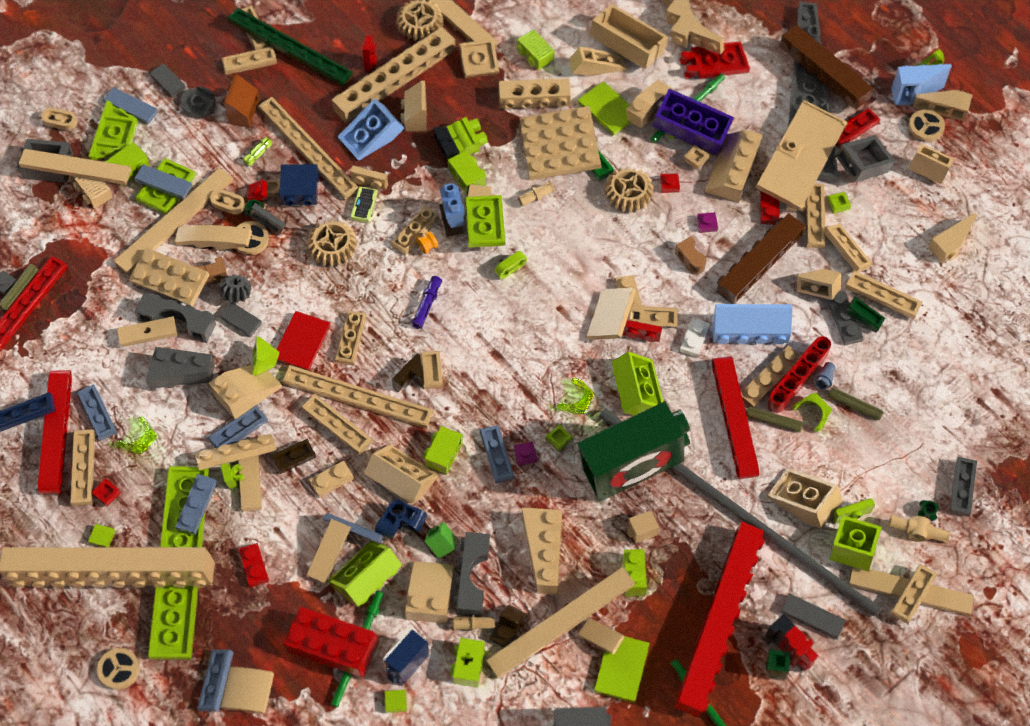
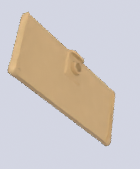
M803 100L756 188L801 211L847 122Z

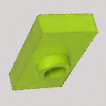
M872 498L836 509L833 521L835 524L840 523L842 515L859 519L862 515L872 512L875 503Z

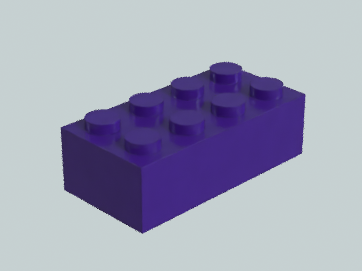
M669 88L654 118L652 127L717 156L734 117Z

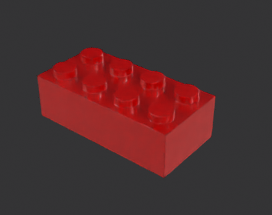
M300 606L283 644L289 653L364 678L380 640L374 631Z

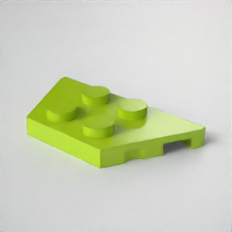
M106 101L88 156L89 160L114 156L131 144L138 125L137 118L127 114L121 108H116L112 105V102Z

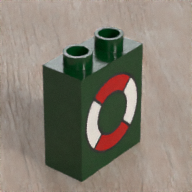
M666 401L577 443L582 469L599 502L684 462V447L691 443L687 432L690 431V426L681 409L671 412Z

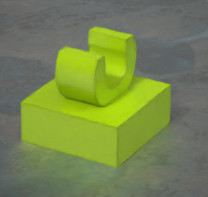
M229 463L221 465L224 481L230 489L237 488V481L245 479L243 474L236 475L238 471L243 470L241 465L237 464L233 467Z

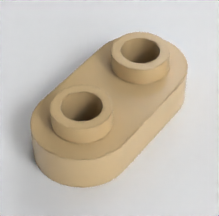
M47 108L41 114L43 123L49 127L71 130L78 123L76 115L70 111Z
M218 189L212 192L210 196L212 205L217 209L231 214H240L245 210V201L243 197Z

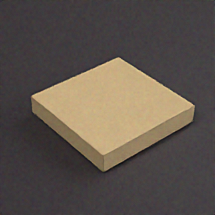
M493 39L459 44L465 78L499 74Z

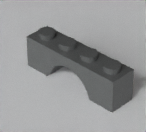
M144 293L135 309L136 317L141 322L174 316L175 319L186 323L190 338L205 343L208 342L216 326L212 313L197 310L190 305L178 304L171 299H163L156 294Z
M466 532L465 539H461L460 551H463V558L459 557L458 570H461V576L456 578V589H459L458 596H454L453 608H457V615L471 617L475 615V617H482L484 591L472 583L470 574L479 563L488 561L490 534Z

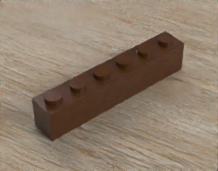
M797 24L782 35L780 41L782 50L804 66L809 73L816 76L822 84L828 86L847 105L856 110L870 99L873 87Z
M789 213L784 218L780 217L775 227L768 229L764 234V238L761 241L757 240L750 252L746 251L742 255L741 261L738 264L734 263L730 267L729 273L726 276L722 275L718 279L716 292L731 304H735L803 236L806 225Z

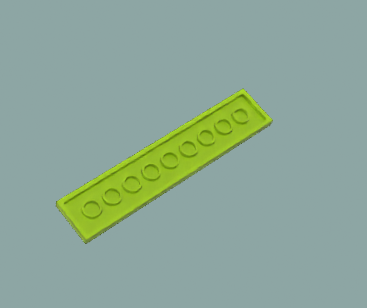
M169 466L160 547H202L206 511L196 536L177 531L175 527L197 474L209 477V468L199 470L198 467ZM165 586L164 588H156L149 659H192L198 588L194 586H185L184 588Z

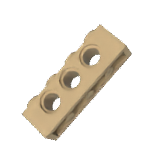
M569 78L499 81L500 109L570 106L571 91Z

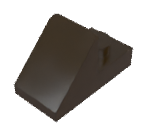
M418 353L392 378V387L397 392L402 388H406L410 384L411 379L423 387L421 358Z
M508 605L500 613L499 621L489 640L503 648L507 647L512 643L527 613Z

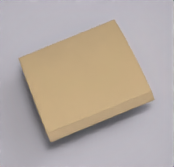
M230 667L221 708L224 710H242L253 714H265L274 673L259 669Z

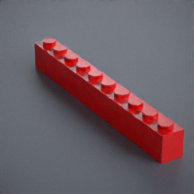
M741 522L735 531L674 708L694 717H698L702 712L705 713L708 708L709 701L707 697L709 693L712 694L716 684L713 681L715 674L718 675L721 670L722 663H720V659L727 652V638H731L735 627L732 624L739 617L741 611L738 608L739 603L743 602L746 597L747 591L744 589L746 584L749 585L752 579L751 568L756 566L759 556L756 555L757 551L761 550L765 541L762 538L763 530L745 522Z

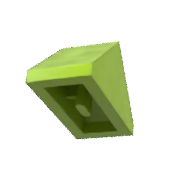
M258 336L253 348L252 375H259L274 368L279 355V351Z

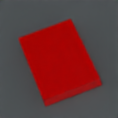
M295 311L276 349L279 351L277 362L309 371L331 323Z

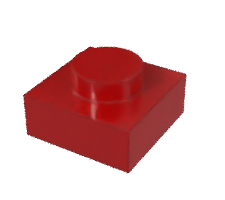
M678 173L660 174L661 193L680 192Z
M262 179L248 185V201H260L267 198V182Z
M105 478L91 493L107 507L121 494V491Z

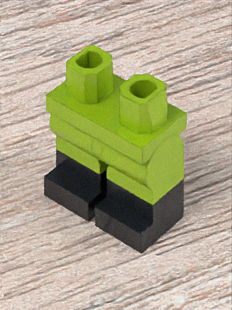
M467 117L461 119L462 121H456L449 126L433 128L434 139L447 164L450 158L466 150L470 155L474 152H480V146L488 143L485 132L475 134L476 131L481 130L478 119L468 121Z

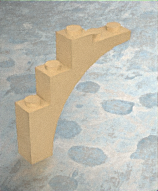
M662 0L663 4L669 6L666 10L667 23L673 25L671 29V41L686 48L691 43L718 54L723 52V37L712 33L695 18L690 9L689 0Z

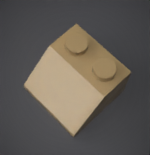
M420 81L404 92V99H401V110H404V114H401V124H405V131H427L425 81Z

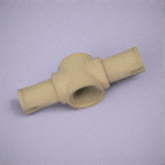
M891 515L888 522V527L905 531V534H909V538L916 542H925L931 538L947 543L951 534L950 531L933 527V524H929V519L922 516H914L912 519L909 518L907 520Z

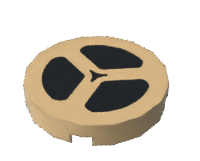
M919 110L910 118L909 130L916 139L932 142L942 136L945 130V122L938 113L932 110Z
M248 221L237 226L252 230L248 247L235 248L239 253L243 255H257L268 246V231L261 223Z
M125 648L109 650L101 657L97 667L100 681L104 686L114 690H122L131 686L136 681L140 672L139 660L133 652Z

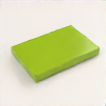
M604 81L578 99V104L581 107L590 106L591 116L613 136L631 124L627 120L626 111L630 104Z
M164 158L157 167V170L192 182L196 176L195 171L167 158ZM145 185L135 197L137 202L165 215L171 211L179 200L177 197Z
M502 195L465 197L468 248L506 246Z
M624 636V640L614 655L605 651L594 692L635 703L650 643Z

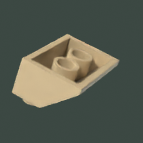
M392 445L373 453L364 471V474L369 476L370 480L380 483L387 491L399 495L403 501L411 504L419 501L438 477L437 473Z

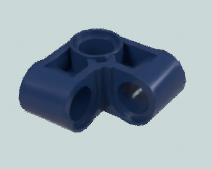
M394 500L379 519L375 532L390 540H393L400 527L419 532L428 515L423 510L413 507L402 500ZM399 509L402 513L394 514L393 511Z

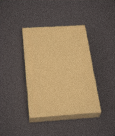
M633 287L602 290L586 337L589 340L621 338L636 290Z

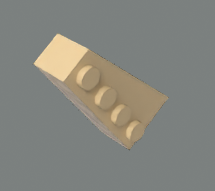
M522 508V521L536 592L539 594L557 595L562 510Z

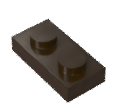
M308 439L271 455L280 474L316 458V454Z

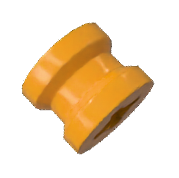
M430 231L426 232L425 236L416 238V243L424 254H427L430 249L438 247V242Z

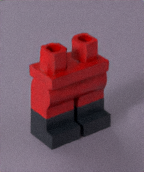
M784 613L769 626L763 638L768 645L774 642L782 651L790 652L789 664L793 668L798 664L806 672L819 657L812 649L814 642L811 639L807 641L806 636Z

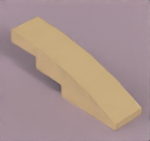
M218 225L179 226L175 243L178 246L194 244L197 248L213 246L216 250L248 247L252 230Z

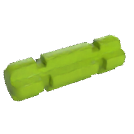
M264 137L260 141L261 143H258L249 152L250 154L243 158V162L246 165L251 166L255 162L254 160H257L266 151L265 149L272 145V141L268 137Z

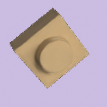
M695 145L684 156L683 160L698 170L709 159V154Z

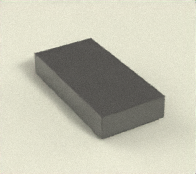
M164 63L150 72V76L171 98L186 88L185 84Z
M256 203L250 210L249 216L277 235L282 233L286 223Z
M233 302L220 314L222 320L249 337L262 324L260 319Z

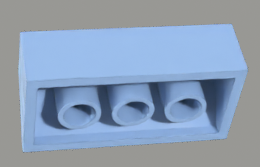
M716 304L712 319L713 343H788L792 327V304Z

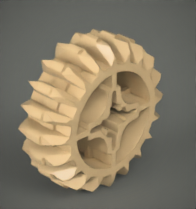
M410 0V4L405 3L404 7H400L397 14L399 31L402 32L403 36H407L409 40L414 38L415 42L417 39L426 38L433 31L443 26L441 10L431 0L429 2H426V0H416L415 2Z
M627 166L625 170L620 167L618 172L614 170L612 175L608 176V180L605 182L606 188L604 193L607 201H610L611 206L615 205L616 210L622 208L623 212L629 210L631 213L633 209L638 212L640 207L644 209L646 204L650 203L653 197L654 186L651 178H648L647 173L643 174L642 169L636 171L635 167L629 169Z
M333 219L330 223L324 220L323 225L318 223L317 228L312 227V233L308 235V252L313 259H316L317 263L323 262L324 266L330 263L331 267H333L334 263L340 266L341 261L347 263V258L352 259L353 253L356 252V234L353 232L352 227H348L347 223L342 224L340 220L337 223Z

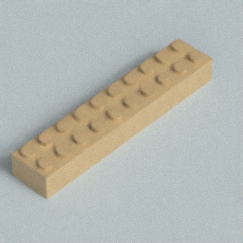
M206 547L2 548L0 573L16 588H23L24 585H32L36 588H43L44 585H52L56 588H63L64 585H72L76 588H83L84 585H92L96 588H103L105 585H112L116 588H123L125 585H132L136 588H143L145 585L156 588H164L165 586L204 588L205 586H212L215 562Z

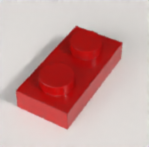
M366 35L362 49L364 70L372 72L373 65L377 63V55H375L376 44H374L373 36Z
M760 191L761 224L775 225L780 218L779 200Z
M627 320L622 335L629 338L645 339L648 342H660L662 327Z
M258 543L239 548L249 587L270 582Z

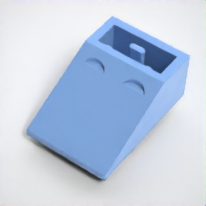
M951 64L898 67L891 88L895 105H912L917 94L937 92L944 88Z

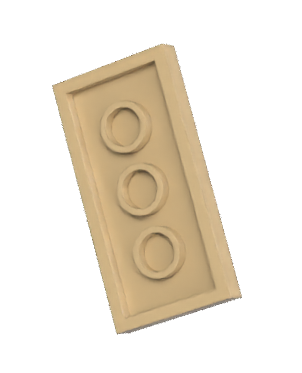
M145 248L129 281L193 307L210 274L205 270Z

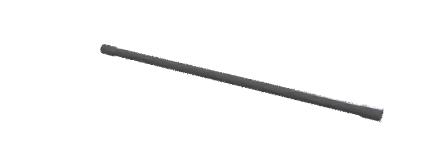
M607 408L599 416L610 426L622 422L617 415ZM680 463L671 468L741 520L763 530V536L852 599L874 617L881 607L856 591Z

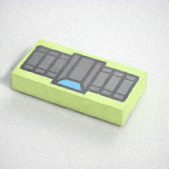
M359 187L351 220L365 223L370 222L378 194L376 189Z

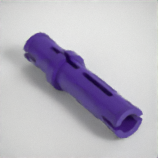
M432 276L427 289L423 291L422 301L411 322V325L416 329L423 328L431 306L438 297L437 293L443 282L438 276Z

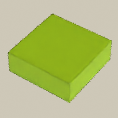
M845 192L827 197L833 214L851 209V204Z
M559 424L545 436V439L559 452L573 440V436Z
M95 524L88 543L98 547H109L116 531L114 528Z
M406 689L385 691L386 714L407 712Z

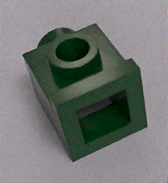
M768 651L766 671H769V678L786 680L789 673L790 652Z

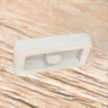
M692 318L680 352L698 358L710 323Z

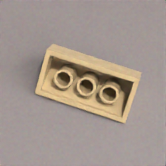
M745 129L726 135L705 188V193L737 203L740 202L759 151L763 134Z

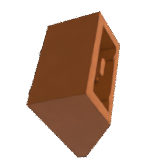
M235 75L233 81L229 83V92L223 99V105L226 108L225 115L228 117L229 124L250 128L260 101L258 89L239 75Z

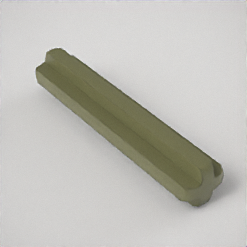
M33 264L28 265L0 301L1 310L7 311L38 272L37 267Z
M832 387L828 393L829 398L876 420H880L884 411L835 387Z
M748 407L746 412L747 418L796 432L802 431V421L754 407Z

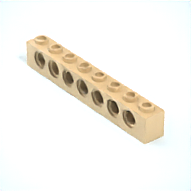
M443 27L433 31L429 36L419 40L417 44L406 49L399 56L392 58L385 65L378 67L376 71L365 76L355 85H351L343 93L336 95L332 99L333 111L345 123H348L357 117L374 98L381 101L456 50L455 39Z

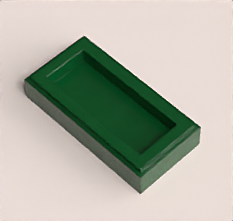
M857 297L851 300L845 312L875 333L880 329L885 320V317Z

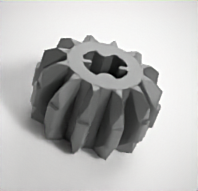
M234 274L232 276L226 275L220 282V296L223 297L224 301L229 300L230 303L236 302L238 304L239 301L245 302L246 299L250 298L251 283L247 277H242L241 274L238 276Z

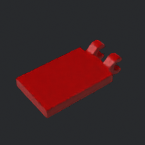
M741 41L724 43V50L721 54L711 52L699 46L691 47L690 52H681L682 58H679L681 65H687L684 72L685 79L693 78L695 75L702 79L717 77L720 74L727 76L749 73L750 71Z

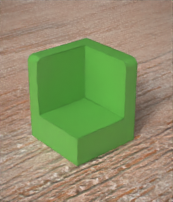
M444 521L428 530L425 538V543L438 558L454 551L458 541L456 535Z

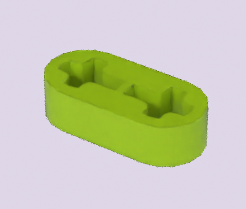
M517 251L499 263L494 272L500 279H504L521 268L528 258L522 251Z

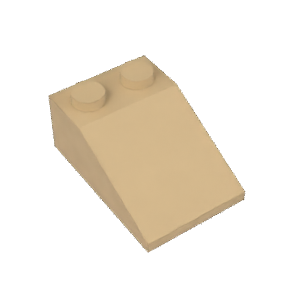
M252 365L224 372L208 383L214 397L234 419H237L282 387V384L268 370L259 375H252Z
M790 468L784 472L767 495L768 499L804 523L820 529L824 527L843 501L838 485Z
M414 561L405 610L406 620L447 624L454 565Z

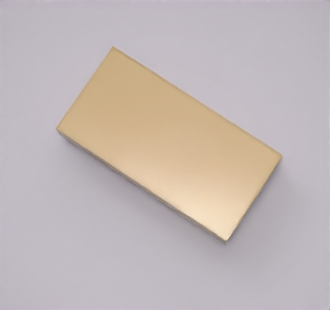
M440 351L421 352L424 389L442 388Z
M588 618L578 634L580 638L613 655L624 640L622 634L591 618Z

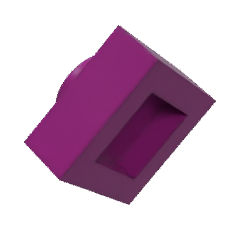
M716 212L697 214L699 233L718 231Z
M533 441L514 445L518 466L537 462Z

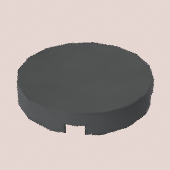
M202 86L194 89L190 88L180 98L181 109L188 117L195 119L204 118L214 111L216 98L208 88Z

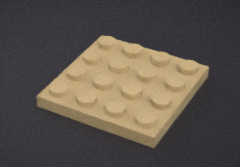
M590 106L520 118L530 180L601 169Z

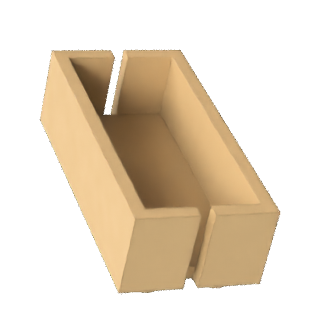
M614 4L609 5L603 13H600L592 20L589 36L645 70L654 63V60H657L664 54L669 38Z

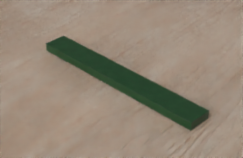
M238 7L227 18L228 23L341 86L352 77L353 72Z

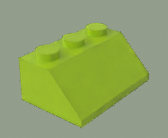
M628 351L611 361L624 413L636 415L663 402L652 359Z
M370 540L327 581L349 603L359 607L366 603L369 596L379 590L389 577L394 576L402 564L389 547Z

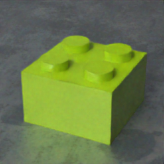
M842 515L829 560L869 572L882 527Z

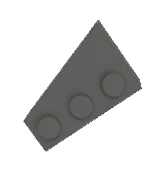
M155 347L146 378L149 390L153 391L161 387L174 388L175 385L182 384L188 386L211 382L215 368L213 356L211 354Z

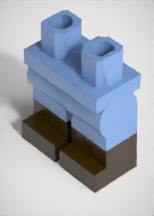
M454 183L445 184L444 188H440L442 204H439L446 237L464 234L463 216L465 214L458 185L455 186Z

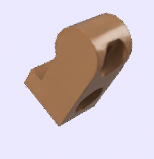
M690 236L676 244L675 254L693 274H701L705 270L706 257L696 250V241Z
M222 257L214 258L216 263L195 266L210 274L204 286L220 283L221 279H224L227 275Z

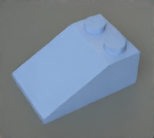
M374 98L344 129L338 138L358 160H361L391 142L404 127L383 104Z

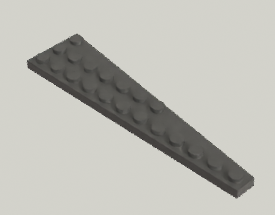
M799 2L797 25L822 45L817 3ZM795 60L793 63L788 127L803 100L830 113L827 86L822 84L816 76L809 73L804 66ZM835 146L817 179L838 181L839 174L837 158L835 157Z

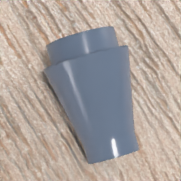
M826 362L815 375L814 385L816 388L827 390L832 386L834 370L836 368L833 363Z

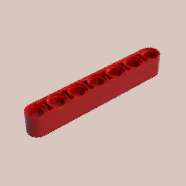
M732 356L712 358L713 375L738 479L759 477V466Z
M51 370L49 372L47 393L50 392L53 395L55 412L45 415L38 476L39 494H60L62 491L72 388L71 370Z

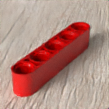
M820 336L816 338L773 389L768 400L770 411L774 413L782 412L824 362L831 348V341L827 337ZM775 399H778V400H780L781 402L778 403V402H775L774 400H775Z

